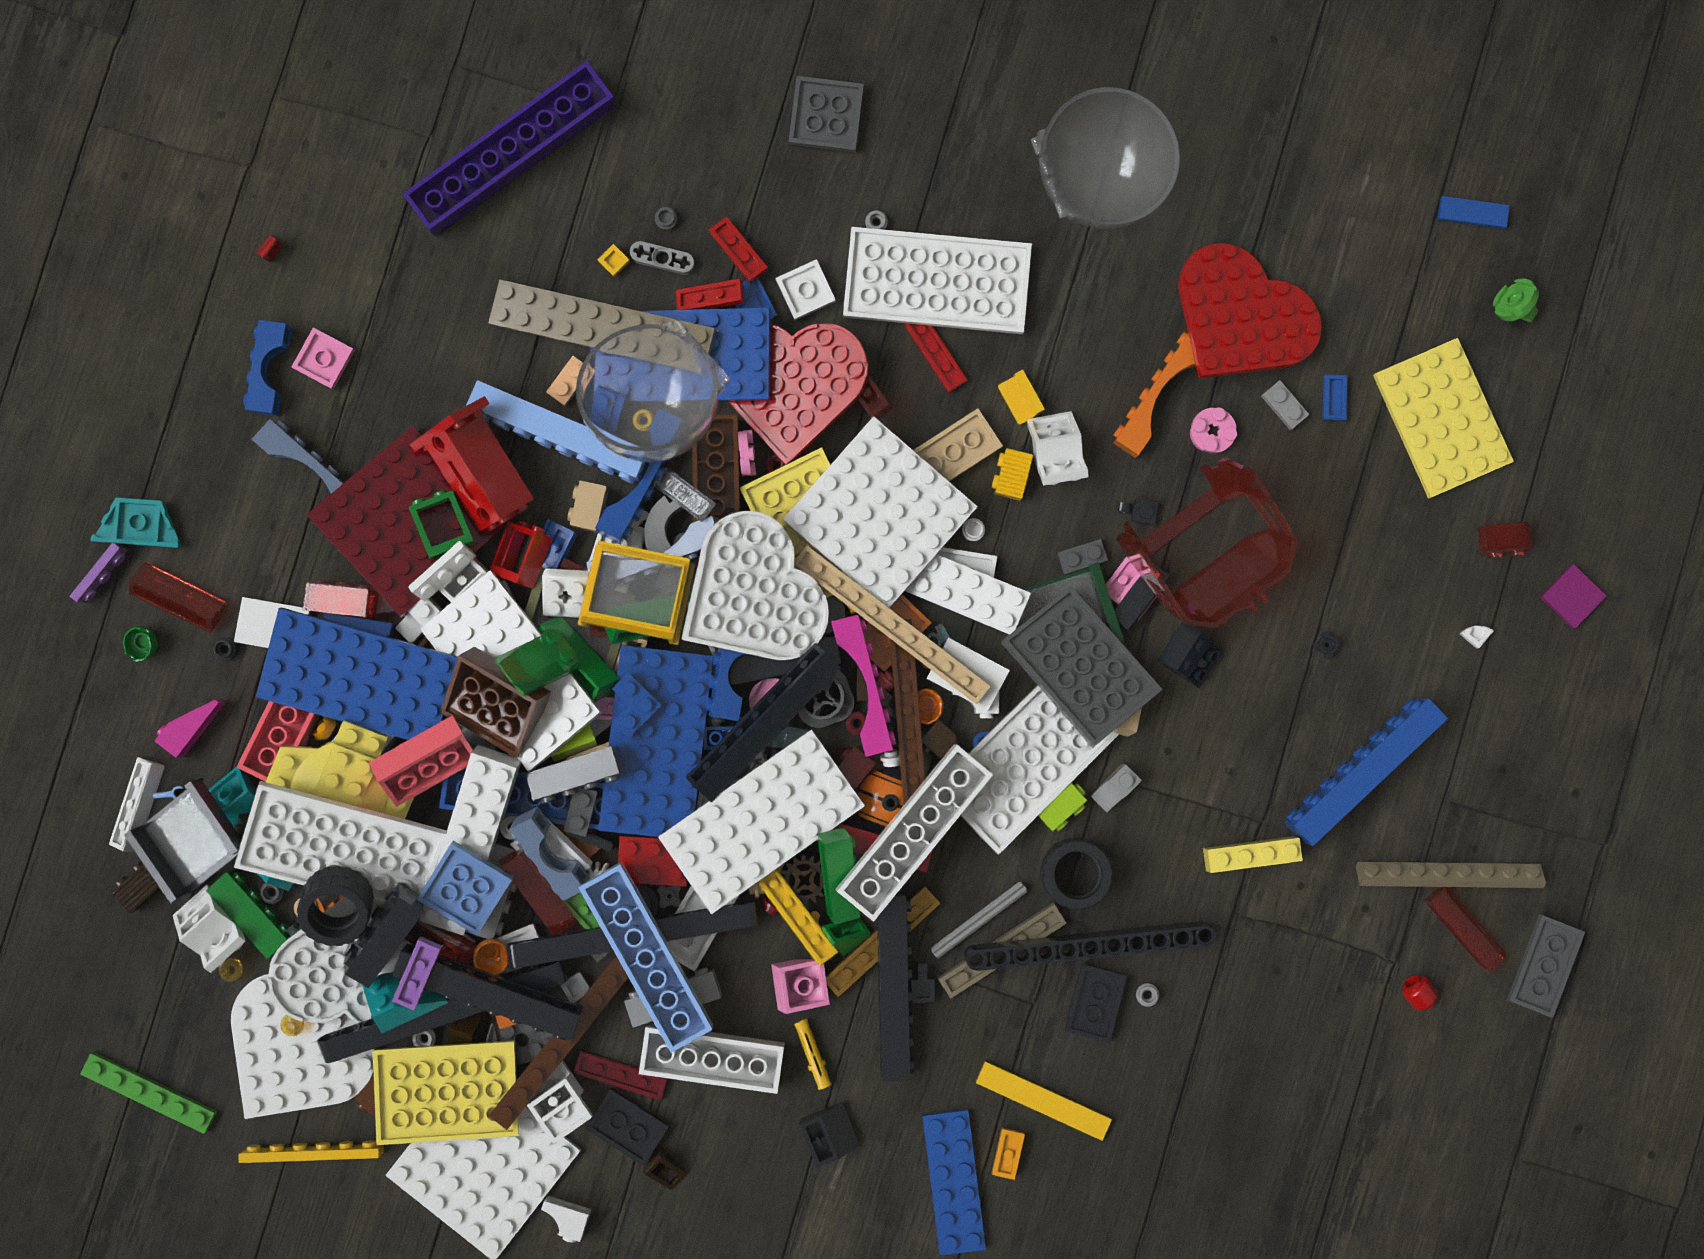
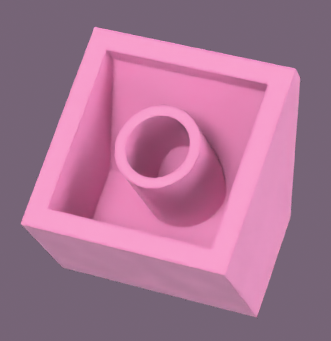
M796 959L771 964L779 1011L789 1014L830 1005L824 963L818 966L814 959Z

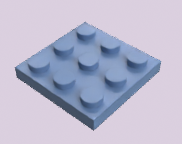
M453 840L416 900L477 936L514 877Z

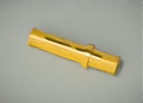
M808 1019L794 1023L809 1062L808 1069L809 1071L812 1070L818 1090L832 1085L824 1066L826 1065L825 1059L822 1060ZM805 1033H806V1035H807V1038H808V1040H809L810 1046H811V1048H812V1052H811V1050H810V1048H809V1045H808V1042H807V1040H806ZM814 1056H815V1059H816V1062H817V1065H818V1067H819V1070H820L821 1074H819V1072H818L817 1066H816L815 1061H814V1058H813Z

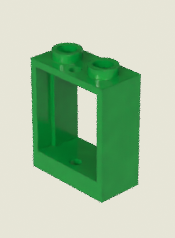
M441 490L436 492L433 498L428 500L420 498L413 501L412 506H409L410 513L430 561L441 558L459 541L467 547L474 545L453 490L449 492ZM450 500L464 535L431 547L418 512Z

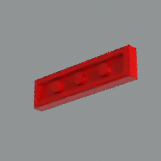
M902 323L948 394L968 381L933 326Z

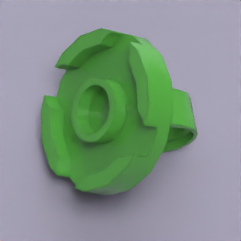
M1526 278L1514 280L1515 284L1510 287L1505 285L1497 293L1493 301L1496 315L1504 321L1522 319L1532 322L1538 313V309L1535 306L1539 298L1537 287Z

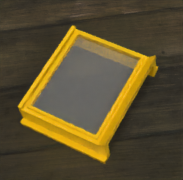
M598 540V545L595 546L578 625L587 627L588 624L667 639L669 644L679 645L696 564H692L689 558Z

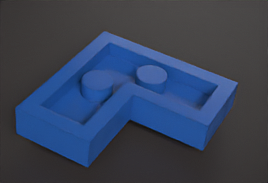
M629 672L612 688L628 704L612 723L625 736L630 738L662 705Z

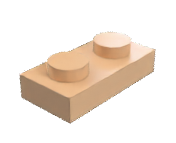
M572 356L546 393L566 407L589 376L590 368Z

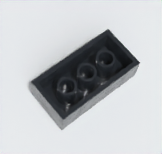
M400 882L395 888L391 887L385 896L386 901L382 907H376L371 915L372 920L365 932L362 933L355 944L351 943L344 952L345 960L343 964L345 965L344 974L367 988L371 986L424 913L423 903L416 900L419 896L417 892Z

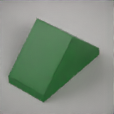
M861 918L836 925L831 923L823 925L821 928L831 944L843 956L871 935Z

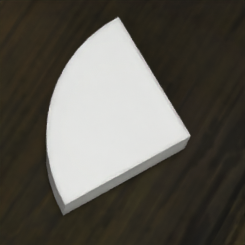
M1471 626L1459 634L1478 649L1493 633V630L1485 626Z

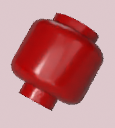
M1414 975L1409 977L1403 984L1402 994L1414 1009L1428 1010L1435 1005L1438 991L1427 977Z

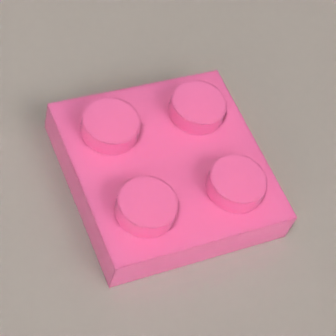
M313 328L295 359L292 368L334 390L355 350Z

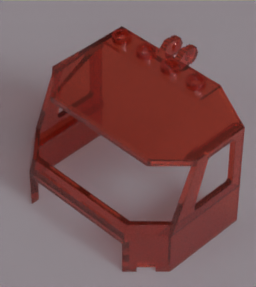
M1228 458L1218 460V465L1210 468L1207 464L1200 466V470L1212 489L1145 539L1140 541L1127 521L1123 526L1125 532L1120 533L1116 539L1132 565L1166 610L1183 623L1189 625L1217 628L1226 624L1231 616L1243 611L1245 608L1252 613L1257 611L1256 604L1253 602L1254 599L1258 598L1264 604L1269 602L1270 600L1265 594L1266 590L1282 582L1285 576L1291 572L1298 543L1296 536L1257 472ZM1246 495L1270 529L1246 536L1176 588L1172 595L1163 581L1164 573L1155 568L1149 559L1150 555L1221 502ZM1261 502L1270 507L1283 530L1277 526ZM1157 585L1162 589V591L1164 592V594L1166 595V597L1168 598V600L1165 598V596H1164L1163 593L1160 591V589L1157 587Z

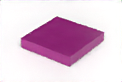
M1574 564L1570 565L1540 596L1572 629L1576 628L1606 597Z

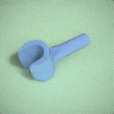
M176 786L171 791L153 793V798L173 797L175 799L177 798L176 790L183 789L184 787Z

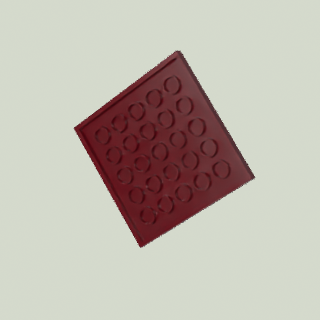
M413 426L306 514L400 617H403L420 600L419 597L410 591L408 586L438 560L430 561L410 513L409 506H412V502L417 499L425 498V500L433 498L434 494L441 490H447V492L452 490L428 450L424 451L422 448L414 452L410 444L421 437ZM454 493L474 541V545L469 548L474 553H477L499 534L505 526L501 524L491 531L486 528L479 532ZM450 500L418 512L431 547L464 535Z

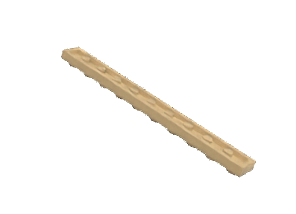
M806 545L794 561L795 566L810 575L817 583L976 705L991 687Z

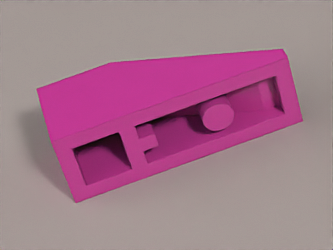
M213 700L168 724H164L158 730V737L155 739V742L174 757H185L226 702L223 700Z

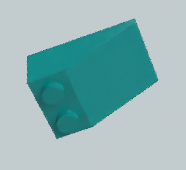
M394 972L383 973L377 976L369 988L362 985L371 1016L381 1033L448 1003L447 998L443 994L423 990L415 1010L393 1002V997L400 983L398 978L393 977Z

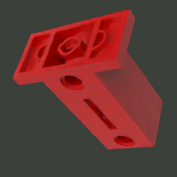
M485 396L450 414L410 444L414 452L422 448L424 451L428 450L479 532L486 528L489 531L493 530L529 508L527 503L534 499L482 417V414H484L482 409L490 404Z

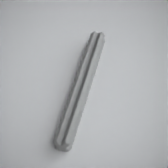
M1022 882L1015 884L932 946V953L937 958L943 956L1027 893V888Z

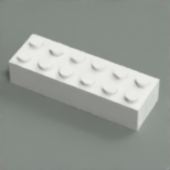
M648 1023L645 1027L639 1074L777 1094L785 1043L707 1032L671 1053L655 1024Z

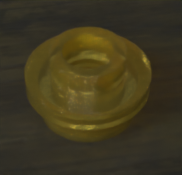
M234 958L226 959L219 967L221 978L228 982L238 980L243 973L241 962ZM229 966H233L235 968L234 974H231L229 972Z
M285 1015L281 1020L280 1027L285 1035L293 1037L303 1031L304 1021L301 1022ZM289 1021L295 1023L294 1029L289 1028Z

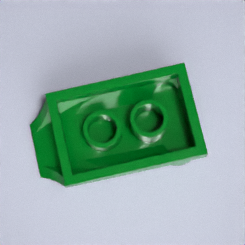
M553 629L543 631L541 636L496 657L494 660L522 697L575 672L579 667L574 650L563 636Z

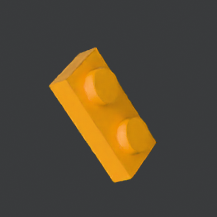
M1001 1128L991 1172L992 1175L1015 1180L1025 1136L1024 1132Z

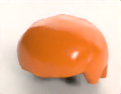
M921 689L918 691L920 724L929 725L937 721L943 714L944 703L942 697L933 689Z
M486 939L478 943L473 951L475 968L495 975L502 974L508 967L506 946L498 939Z

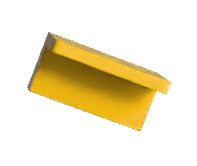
M1023 370L1015 373L1014 377L998 385L999 391L1019 425L1027 422V419L1038 416L1045 410Z

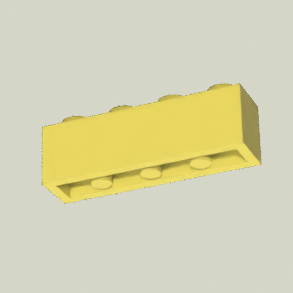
M1294 836L1203 848L1206 871L1210 873L1303 861L1300 838Z

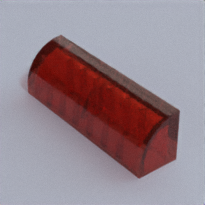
M146 562L129 579L130 595L209 633L217 626L225 610V600Z
M524 849L513 851L498 861L504 871L514 877L512 879L513 883L553 935L561 934L578 921L558 894L553 892L549 882L539 873L534 862L526 856Z
M1438 887L1423 900L1484 971L1492 973L1502 964L1506 953L1449 887Z

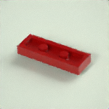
M727 216L709 229L710 235L749 283H752L768 271L766 264Z
M734 279L676 290L677 310L713 309L744 303L743 281L741 279Z

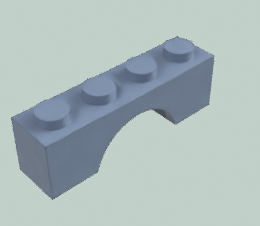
M537 806L516 817L509 830L512 837L524 849L526 856L537 866L539 873L549 882L553 892L558 894L561 900L564 901L580 893L581 891L578 887L591 877L578 860H564L550 851L546 844L545 836L551 824Z

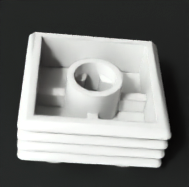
M545 569L542 575L543 615L579 618L589 571ZM563 591H567L570 596L563 594Z

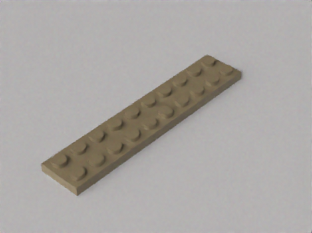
M500 279L488 322L493 326L701 374H706L716 334L715 328Z

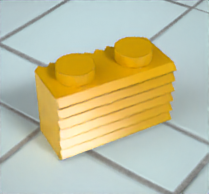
M1006 448L1005 453H1000L997 466L1001 467L999 475H994L991 487L995 489V495L1018 501L1022 500L1033 458L1032 454Z

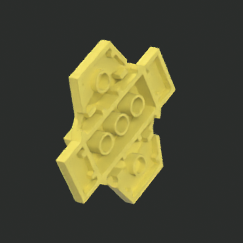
M343 720L335 741L328 742L319 748L281 745L266 780L270 784L402 819L406 818L413 798L396 807L378 783L369 765L370 761L381 755L388 736L347 720Z

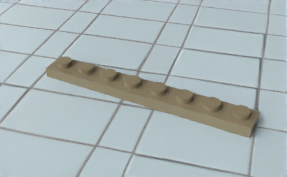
M1357 862L1356 865L1359 886L1544 888L1546 884L1541 864Z

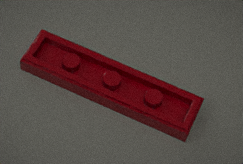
M580 1050L573 1072L660 1101L668 1078L639 1074L638 1067L584 1050Z

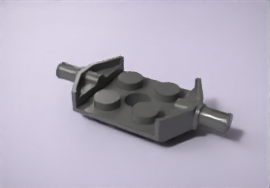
M493 1022L490 1025L486 1042L515 1040L516 1065L531 1062L553 1034L545 1031H536L531 1026L523 1023L499 1029L497 1022ZM519 1033H524L528 1036L529 1042L527 1045H520L517 1042V1035Z

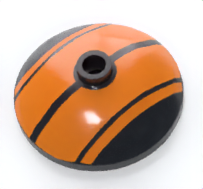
M884 768L877 770L866 777L858 789L857 796L864 804V807L857 811L863 824L876 834L880 835L903 807L900 769ZM890 798L895 800L893 807L886 805V801Z

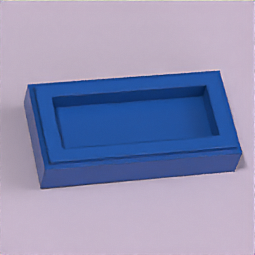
M1325 374L1323 376L1322 421L1347 420L1348 375Z

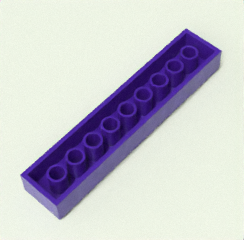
M586 61L402 194L435 237L617 106L615 99Z

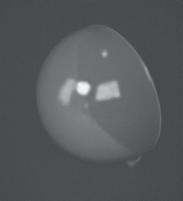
M1102 87L1077 94L1056 111L1046 129L1038 131L1037 136L1031 139L1036 155H1039L1040 175L1044 188L1055 204L1059 218L1068 217L1069 220L1095 229H1119L1145 219L1165 201L1178 175L1180 162L1179 147L1170 122L1151 101L1135 92L1122 88Z
M678 319L672 323L667 320L661 325L644 324L622 329L597 344L586 357L579 371L576 384V399L582 419L588 430L610 452L637 462H661L682 455L702 439L714 420L718 408L719 393L726 389L725 384L730 380V377L720 366L716 367L717 363L706 350H703V347L691 334H688V330Z

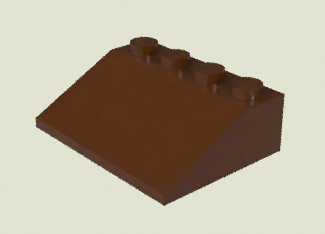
M474 646L458 656L440 713L447 717L453 715L460 725L518 758L545 711L551 691L542 687L522 697L494 661L495 658Z

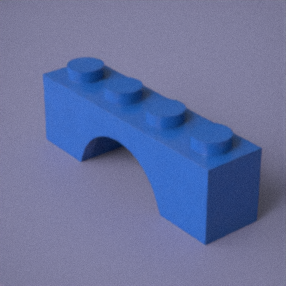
M258 320V326L254 328L255 346L250 353L252 366L251 371L249 370L247 373L248 392L245 393L243 398L245 410L251 413L279 417L282 394L275 391L270 385L267 370L271 360L276 355L289 350L292 328L286 323Z
M719 648L718 652L715 651L713 657V665H716L715 674L711 675L709 688H712L711 698H707L705 708L708 711V716L739 721L743 698L738 696L730 687L728 672L732 662L745 653Z

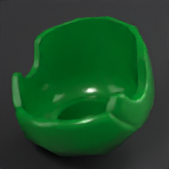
M135 626L129 629L123 639L125 654L133 658L134 662L150 659L157 652L159 646L156 634L144 626Z

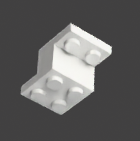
M1072 411L1027 419L1033 443L1034 462L1043 486L1055 485L1065 481H1077L1088 477V469L1083 459L1081 433Z
M206 885L173 915L180 942L201 956L204 969L211 973L221 966L234 951L241 948L245 938L239 927L206 892L210 887Z
M563 1060L527 1105L553 1144L593 1117V1114L580 1097L584 1090Z

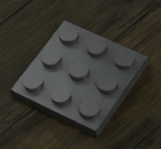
M797 76L789 145L856 153L864 84Z

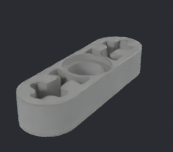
M642 241L635 242L630 247V255L633 261L638 264L682 275L690 274L694 270V259L689 253ZM640 247H642L645 253L651 254V249L654 250L652 261H649L648 255H641V258H638L635 251H639ZM661 252H665L669 256L668 261L664 264H659L656 261V256ZM673 255H676V261L680 262L687 258L690 265L682 269L679 263L674 262V267H671Z

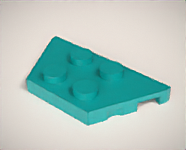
M116 497L110 506V511L101 520L102 525L97 533L91 537L92 542L181 548L180 540L165 502L157 500Z

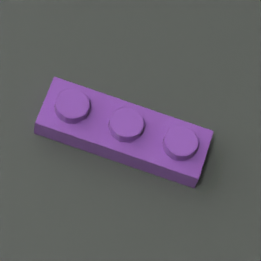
M112 542L69 597L80 603L91 601L97 593V588L110 578V572L113 568L123 562L128 549L121 544Z
M420 936L393 997V1002L415 1010L440 953L441 945Z

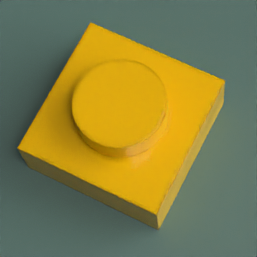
M613 244L598 259V262L615 278L629 264L630 260Z

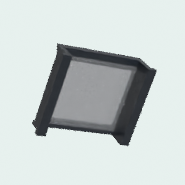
M203 778L189 781L184 786L186 790L145 824L131 829L124 834L170 903L192 893L234 860L238 855L242 842L241 836L203 783L205 781Z

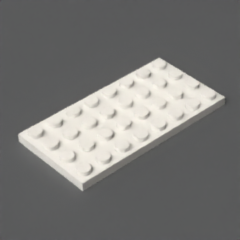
M851 227L843 318L1023 334L1032 244Z
M491 570L420 629L436 651L459 656L475 646L495 659L541 636L540 631ZM572 673L544 686V688L551 691L545 711L518 757L528 772L536 769L602 713Z
M1037 685L968 753L991 772L993 776L960 816L997 854H1000L1119 734L1110 733L1092 748Z
M810 730L720 793L712 803L710 801L658 838L707 909L713 914L818 839L817 834L830 831L863 808L864 804L814 732Z
M260 781L234 868L304 885L310 876L325 867H349L361 873L363 877H366L373 889V903L383 905L391 887L395 888L399 882L418 894L421 893L435 870L447 830Z

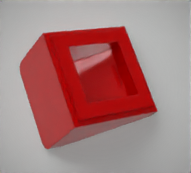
M268 236L257 251V254L266 261L271 262L282 248V244L274 237Z

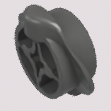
M839 670L818 692V694L825 693V696L833 702H821V699L815 695L813 697V712L810 711L806 704L798 714L804 723L815 728L827 727L849 717L854 710L855 701L846 676ZM834 682L839 687L841 693L840 701L832 695V685ZM832 705L837 707L833 713L827 716H819L825 706Z

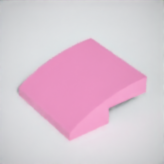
M1128 555L1106 583L1110 599L1117 606L1146 570V567ZM1162 589L1158 592V594L1155 596L1152 602L1148 605V607L1145 609L1142 615L1138 618V621L1141 619V617L1144 615V613L1147 611V609L1150 607V605L1153 603V601L1156 599V597L1159 595Z

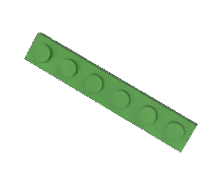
M96 1052L90 1053L80 1075L203 1134L208 1132L217 1113L216 1110Z

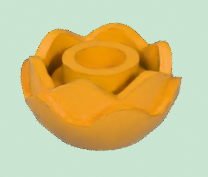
M323 716V719L318 722L317 729L313 731L314 739H328L336 726L335 719Z

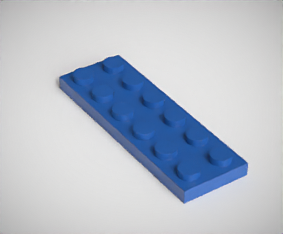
M968 1109L922 1114L940 1256L986 1250Z

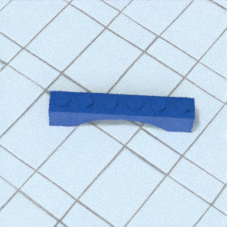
M659 409L649 428L651 456L645 475L628 496L605 508L595 527L597 533L620 545L623 540L627 541L633 531L631 526L634 520L638 521L644 511V508H642L645 500L649 501L655 490L652 487L655 481L661 480L665 472L663 466L666 461L670 462L676 451L674 449L676 442H681L686 433L683 420Z

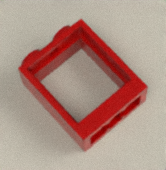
M518 520L517 524L508 521L490 570L496 576L534 589L553 538L545 535L546 530L532 525L530 529L531 525ZM527 534L532 536L517 574L512 572V569Z

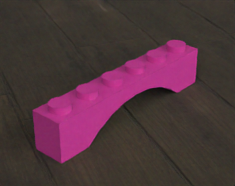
M859 615L831 621L837 644L856 661L867 685L868 712L860 733L865 756L893 750L892 745L896 744L894 732L888 731L887 722L891 721L888 709H883L881 700L885 699L882 686L877 687L875 678L879 677L876 663L871 664L869 656L873 655L871 642L865 641L864 633L868 632L865 619L860 620Z

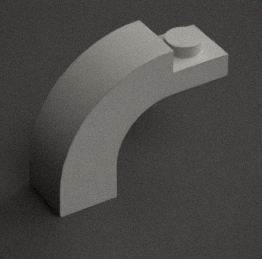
M663 496L653 506L647 517L644 538L646 548L649 551L663 553L672 547L667 538V526L671 518L685 508L684 505L673 497V501L669 503L667 498Z

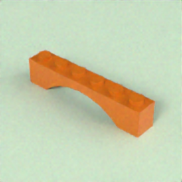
M1185 331L1176 342L1179 344L1177 350L1174 352L1171 349L1164 359V362L1167 363L1164 369L1158 368L1151 380L1154 383L1151 388L1146 387L1139 396V399L1142 400L1138 407L1133 405L1126 415L1129 419L1126 425L1120 424L1113 435L1116 437L1113 444L1134 458L1141 453L1151 438L1152 410L1161 389L1175 375L1189 368L1196 367L1189 334Z

